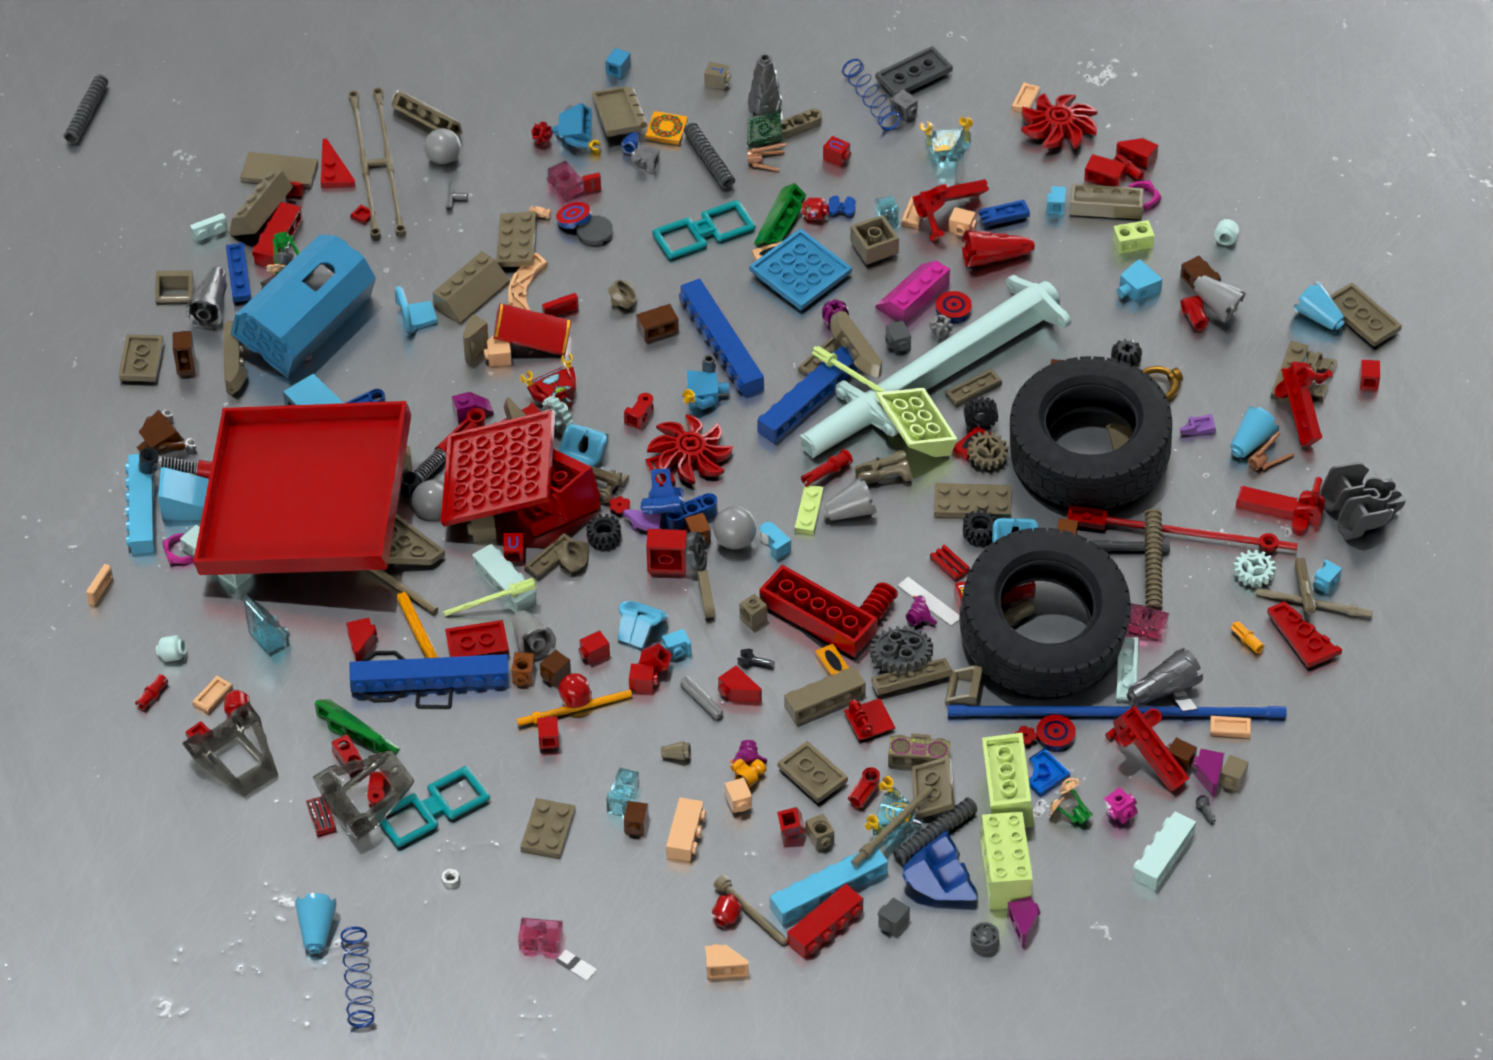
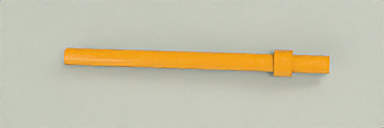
M626 690L591 699L587 705L579 708L564 706L541 713L539 711L533 712L529 716L516 719L517 725L519 727L530 723L538 724L537 718L557 717L632 697L631 690Z

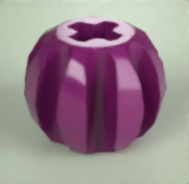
M833 299V301H828L824 305L822 317L825 323L831 325V317L838 311L846 312L849 315V309L843 301Z

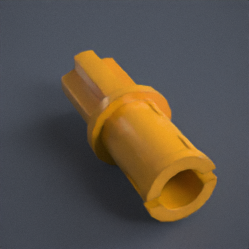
M1239 621L1233 623L1231 630L1241 639V642L1243 644L1246 643L1256 654L1260 653L1265 647L1264 643L1254 636L1253 631H1249Z

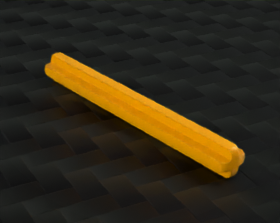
M406 592L398 593L397 600L425 657L438 658Z

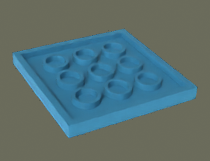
M800 228L751 264L749 271L799 310H803L851 274L852 267Z

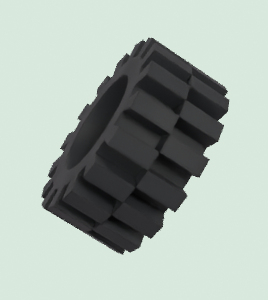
M976 397L974 398L975 401L969 400V404H965L963 408L965 423L971 429L980 426L982 429L984 427L989 429L991 428L990 425L994 426L995 422H998L997 404L993 399L990 400L989 397L978 399Z
M973 510L971 515L968 513L963 520V536L966 537L965 540L967 542L970 540L971 544L977 542L976 546H980V543H983V546L987 545V541L989 544L992 543L993 523L996 517H992L993 514L991 512L987 514V510H984L983 513L980 510H977V513H975ZM977 525H983L987 527V529L977 530L973 527Z
M599 514L598 518L595 515L593 520L590 519L586 525L588 543L591 542L592 547L596 545V549L602 547V550H606V547L611 549L612 544L617 546V542L621 540V524L617 518L615 519V516L611 515L609 517V514H605V517H602V514ZM602 529H607L611 531L608 534L597 533V531Z

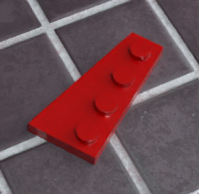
M1285 601L1268 608L1267 614L1307 668L1342 654V649L1338 645H1333L1325 634L1321 635L1316 631V627L1313 624L1304 621L1302 615Z

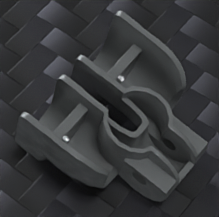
M1359 462L1331 467L1320 490V495L1325 498L1326 510L1342 509L1338 517V529L1341 536L1346 540L1359 538L1364 534L1365 530L1385 525L1393 514L1403 508L1406 502L1401 492L1395 490L1396 484L1392 478L1383 480L1377 477H1369L1363 482L1369 469L1366 465Z

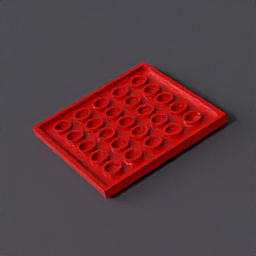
M552 409L448 435L441 524L443 527L550 501L555 413Z

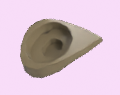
M617 280L608 289L611 303L614 306H622L625 309H629L637 300L636 291L631 281Z
M568 540L557 548L559 562L563 567H566L571 572H576L585 566L588 560L589 543Z

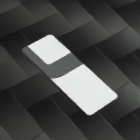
M1185 690L1171 694L1183 711L1197 709Z
M567 950L556 959L558 963L585 980H588L596 971V968Z

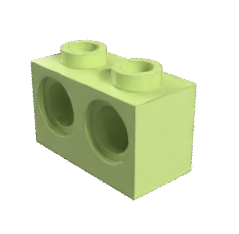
M1149 220L1114 226L1112 239L1118 254L1153 248L1155 235Z

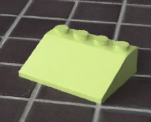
M924 388L876 393L875 396L908 447L933 457L951 455L957 442V437Z

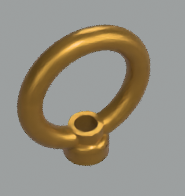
M1150 366L1142 370V372L1148 375L1161 373L1167 376L1168 381L1172 384L1170 390L1165 393L1168 400L1177 393L1179 382L1183 381L1182 373L1178 367L1170 370L1163 366Z

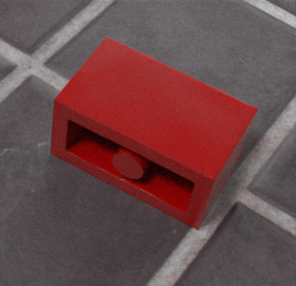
M1092 154L1085 167L1084 181L1101 186L1120 187L1125 177L1126 164Z

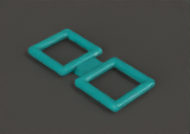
M734 200L703 211L701 213L703 219L693 222L690 217H686L655 228L652 234L667 257L674 259L705 248L707 246L705 237L714 235L718 242H722L755 230L756 225L740 201ZM736 208L747 225L721 234L710 216ZM687 225L698 242L672 251L661 234Z
M463 766L429 784L427 790L432 795L431 797L421 801L417 794L412 793L375 813V818L397 847H401L437 828L438 822L435 819L436 817L445 813L449 819H454L490 799V794L468 766ZM465 775L480 796L452 810L437 789ZM413 802L428 823L400 838L385 816Z

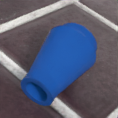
M638 131L629 133L622 141L621 145L625 153L632 154L638 148L640 136Z

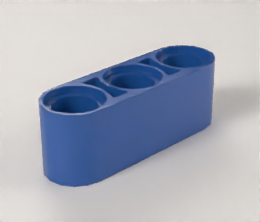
M706 493L684 502L682 511L676 513L668 512L666 514L668 530H685V518L704 513L706 520L715 517L718 513L717 496L712 493Z

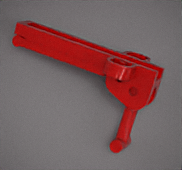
M986 179L952 186L942 184L931 190L922 191L920 195L912 197L918 216L921 218L928 217L932 234L929 236L930 241L933 242L945 235L943 230L938 229L934 213L944 206L945 202L979 196L987 192L989 187L987 186Z
M1291 362L1289 368L1281 369L1284 380L1276 385L1275 395L1278 398L1289 397L1301 446L1310 447L1322 439L1323 436L1318 424L1309 386L1312 385L1313 380L1317 384L1323 383L1332 377L1333 373L1331 370H1327L1324 373H1314L1308 363Z
M1316 477L1312 491L1306 490L1301 492L1299 499L1242 485L1235 507L1293 520L1292 532L1296 535H1303L1307 530L1308 524L1320 526L1325 507V498L1320 495L1323 479Z
M1133 706L1113 721L1114 727L1105 734V737L1111 740L1116 736V743L1120 747H1127L1134 742L1167 789L1172 792L1187 781L1189 777L1153 730V727L1162 719L1161 712L1158 709L1152 708L1142 715L1138 708Z

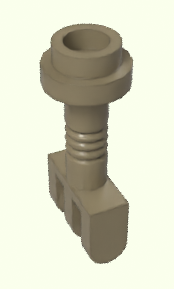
M613 469L609 471L612 473H616V471ZM617 472V474L621 475L622 479L618 486L624 487L629 479V475L624 474L622 477V473ZM608 484L606 488L599 490V501L601 503H607L612 499L611 493L616 485Z

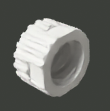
M453 869L445 870L441 877L442 885L446 889L457 888L460 884L458 871ZM448 878H455L452 881H447Z

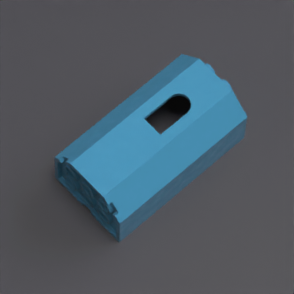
M319 234L235 314L231 335L254 353H260L263 356V360L286 378H289L305 362V358L310 353L313 354L370 299L376 277L365 257L359 251L350 247L345 240L340 239L336 235ZM322 264L332 271L334 275L315 292L303 281Z

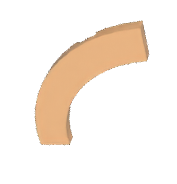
M537 252L534 253L533 266H521L514 273L508 289V303L510 306L530 310L526 299L528 288L537 274L548 267L547 261Z

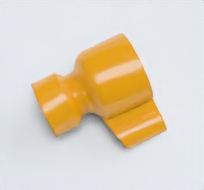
M742 759L736 760L730 766V769L735 773V780L744 778L749 789L758 781V776H762L767 771L765 764L759 759L752 762L750 767Z

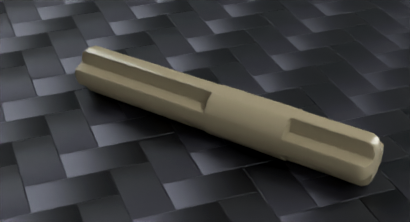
M1303 557L1296 558L1295 567L1305 612L1314 613L1316 605L1306 560Z

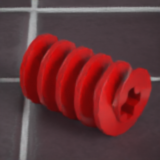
M885 582L877 583L859 608L877 617L879 622L887 612L886 609H889L890 604L898 597V592L890 584Z

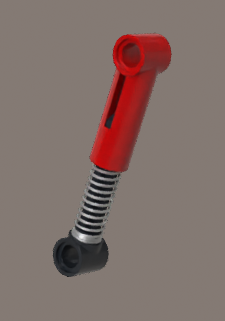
M480 408L469 410L467 418L450 434L486 426L485 412ZM448 436L435 447L434 452L414 471H407L402 474V495L412 498L415 488L424 482L444 461L446 462Z
M145 448L139 453L138 468L144 474H152L157 470H161V467H166L209 479L212 461L199 460L197 463L196 461L193 463V461L189 462V460L187 462L186 460L182 461V459L179 461V458L177 460L174 458L173 460L172 457L169 459V457L160 456L152 448Z

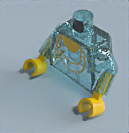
M960 117L959 123L964 128L933 131V134H931L933 125L927 121L928 127L926 129L924 124L920 123V129L926 134L924 138L927 150L936 159L940 167L947 168L949 162L960 161L963 154L970 148L971 130L969 128L973 125L971 118L967 117L966 121L964 117Z
M885 776L882 779L883 781L879 783V789L882 791L887 790L888 792L884 793L876 816L871 814L866 818L868 822L865 824V829H873L874 835H878L910 803L895 787H892L893 779L890 776ZM913 811L885 840L905 838L909 828L920 831L923 819L914 817Z

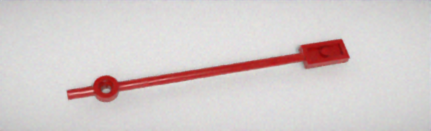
M1069 505L1067 519L1078 521L1079 527L1105 530V524L1145 530V522L1107 517L1106 510ZM1164 524L1161 526L1162 532L1259 545V548L1267 553L1274 552L1277 548L1297 551L1298 543L1280 541L1272 533L1262 534L1258 538Z

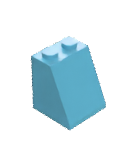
M161 467L158 499L162 520H201L209 479Z

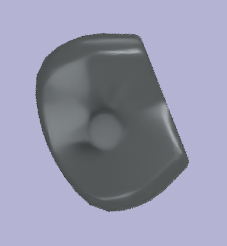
M284 249V253H276L275 260L281 265L287 266L292 261L294 255L288 253V249Z

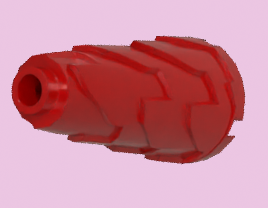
M968 230L964 232L962 243H965V247H962L963 260L968 267L1028 255L1035 248L1034 241L1030 237L1008 235L1006 233Z

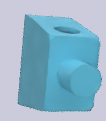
M1139 259L1121 274L1120 287L1116 291L1120 298L1129 295L1134 301H1140L1161 292L1162 278Z

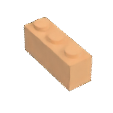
M679 797L666 845L667 858L691 862L692 855H696L698 848L696 840L701 837L702 833L701 821L705 822L706 819L703 801Z

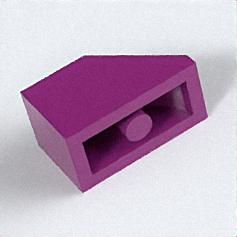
M472 392L451 396L453 413L458 424L467 418V412L473 408L482 409L485 412V417L494 415V411L487 398Z
M1200 748L1199 756L1195 755L1193 767L1196 768L1195 776L1210 795L1216 797L1224 753Z
M1031 896L1009 902L1007 908L1008 918L1021 947L1026 946L1038 924V915H1040V908L1037 903L1034 904Z

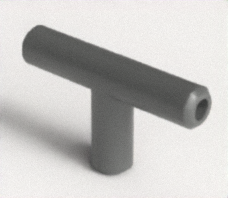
M454 182L448 183L445 207L447 211L453 209V200H468V193H454Z

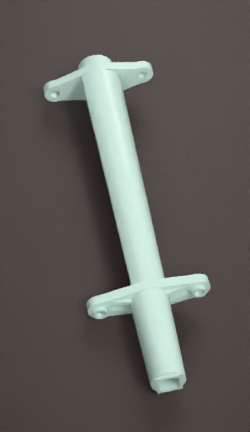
M1011 275L1005 282L1007 288L1014 296L877 385L884 392L917 388L928 390L1042 320L1063 329L1071 324V318L1059 306V294L1051 283L1047 281H1042L1039 284L1032 283L1016 275ZM843 380L836 384L835 393L848 404L801 434L800 441L802 449L815 458L870 424L890 436L897 435L899 431L875 396L878 393L871 388L864 393Z

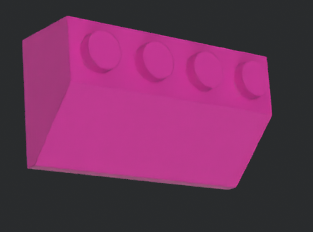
M936 260L921 264L878 302L875 308L898 322L903 320L906 324L950 284V268Z

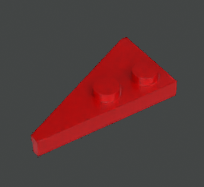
M322 139L321 188L356 187L355 179L328 139Z

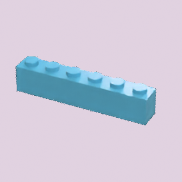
M139 454L128 455V463H125L126 474H129V477H125L126 488H129V491L125 493L126 503H129V506H126V516L129 517V520L126 521V530L129 532V535H126L127 547H131L132 554L155 552L154 473L144 474L139 470Z
M878 847L874 849V853L868 859L865 858L857 867H854L851 861L860 852L847 856L842 861L834 865L831 864L824 870L813 873L800 882H794L789 887L774 892L770 896V909L783 926L816 909L845 884L855 890L887 874V859Z

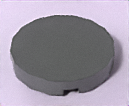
M594 215L584 225L578 224L577 234L585 244L592 246L601 245L606 240L608 242L611 239L613 225L607 218Z
M690 532L686 539L687 559L693 570L703 569L707 562V555H704V550L707 548L706 542L700 532Z

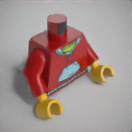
M568 354L570 361H565L563 355L561 357V363L566 365V369L560 367L533 380V373L529 370L526 372L529 379H526L523 374L520 376V381L528 385L527 389L535 402L542 404L543 400L550 396H555V398H559L560 402L565 403L568 409L572 407L574 392L577 389L576 373L574 367L571 366L572 354Z

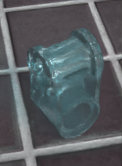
M890 195L875 199V208L878 215H884L892 228L898 227L900 209L894 196Z

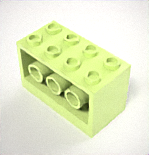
M1015 733L982 738L992 814L1022 812L1025 828L1035 827L1023 734Z
M1011 812L981 815L980 848L989 909H1007L1009 902L1032 896L1033 877L1023 813Z

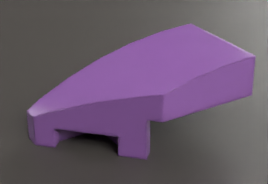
M1212 414L1195 418L1191 415L1188 418L1187 424L1180 428L1181 435H1204L1216 432Z
M629 509L623 512V516L625 518L628 517L633 524L631 527L634 530L640 528L648 531V529H659L660 514H643L642 510Z

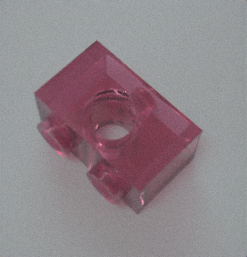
M567 161L547 169L548 184L554 187L557 195L562 197L566 203L585 195L584 181Z
M1131 603L1130 622L1126 633L1162 642L1168 626L1169 613Z
M521 918L518 935L519 950L527 952L539 951L548 954L560 953L564 933L563 921Z

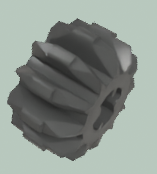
M1124 339L1123 342L1118 340L1116 344H1113L1111 358L1117 359L1118 363L1123 361L1131 364V367H1136L1141 362L1142 348H1140L1139 343H1134L1133 339L1131 341Z

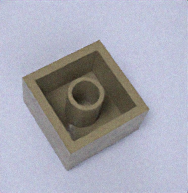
M884 215L850 227V241L866 265L899 253V237Z

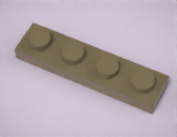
M1290 341L1270 398L1289 402V397L1278 398L1275 395L1276 385L1284 380L1281 369L1289 368L1291 362H1304L1309 345Z
M942 658L928 662L927 666L922 665V670L915 668V673L908 670L907 674L900 671L898 675L896 671H893L892 673L871 677V683L877 695L952 676V668L947 659Z

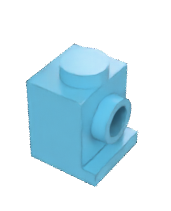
M1052 186L1051 193L1047 194L1046 214L1064 215L1066 187Z
M1325 559L1323 568H1319L1315 573L1314 588L1328 595L1340 581L1342 568Z
M684 629L662 636V646L672 653L671 659L686 653L688 656L692 655L691 642Z

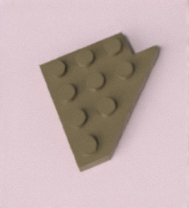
M396 514L388 563L432 565L445 556L444 549Z

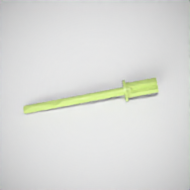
M820 346L813 348L812 355L825 362L827 367L835 365L862 383L867 384L873 390L884 392L878 385L837 361L835 353L831 354Z
M530 578L515 584L509 583V589L445 610L443 614L446 617L510 594L516 598L521 593L536 589V581Z

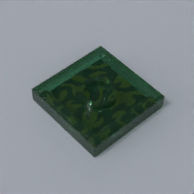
M779 111L748 118L747 145L749 148L782 140V112Z

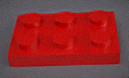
M503 620L445 629L450 657L509 655Z

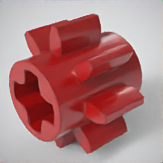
M547 122L535 123L531 130L532 139L537 140L539 144L550 142L549 139L553 136L552 126H547Z

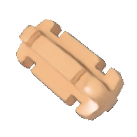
M530 206L529 212L536 211L538 218H550L551 209L548 208L546 210L543 207L536 206L534 208V206Z

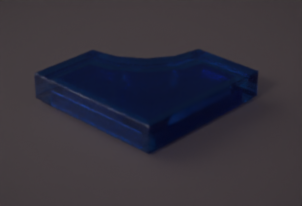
M1045 748L1029 758V763L1033 767V774L1029 778V785L1039 797L1070 778L1071 773Z

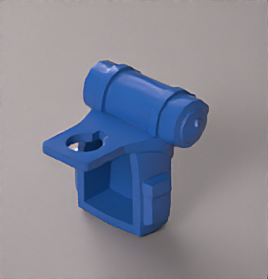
M670 469L651 470L652 488L649 491V497L643 498L640 506L643 514L654 515L656 513H676L682 511L684 506L683 497H685L684 490L680 487L672 486ZM659 473L666 475L664 487H660V484L656 481V476Z

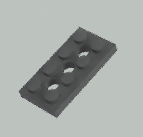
M931 46L875 73V78L894 96L902 90L908 93L951 72L953 66Z

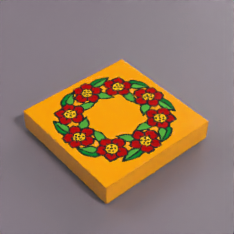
M654 111L645 134V140L680 145L684 128L688 123V117Z

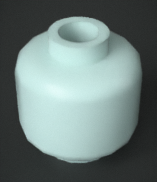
M1230 219L1221 220L1214 232L1215 240L1223 246L1232 245L1239 234L1237 223Z
M178 635L162 637L158 645H156V654L164 662L181 660L187 651L184 639H181Z

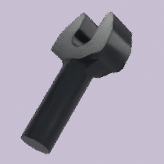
M753 649L740 650V656L747 658H737V663L742 668L748 669L752 664L774 668L775 661L755 657Z

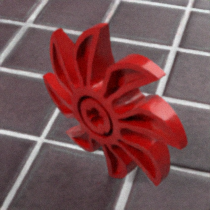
M1044 93L1037 98L1036 110L1022 106V117L1029 125L1021 127V131L1035 139L1047 137L1042 144L1043 148L1058 147L1063 143V137H1067L1073 149H1076L1082 143V132L1097 135V126L1090 118V116L1097 115V110L1083 103H1075L1070 107L1076 99V95L1064 94L1057 97L1055 105H1052Z
M685 414L689 432L684 431L682 424L677 422H663L656 425V429L665 435L654 438L647 447V453H662L659 458L658 469H670L679 463L677 469L678 476L690 484H695L692 467H696L700 475L715 477L724 473L725 470L716 463L728 459L733 452V446H718L722 437V429L718 423L704 435H702V422L692 415Z

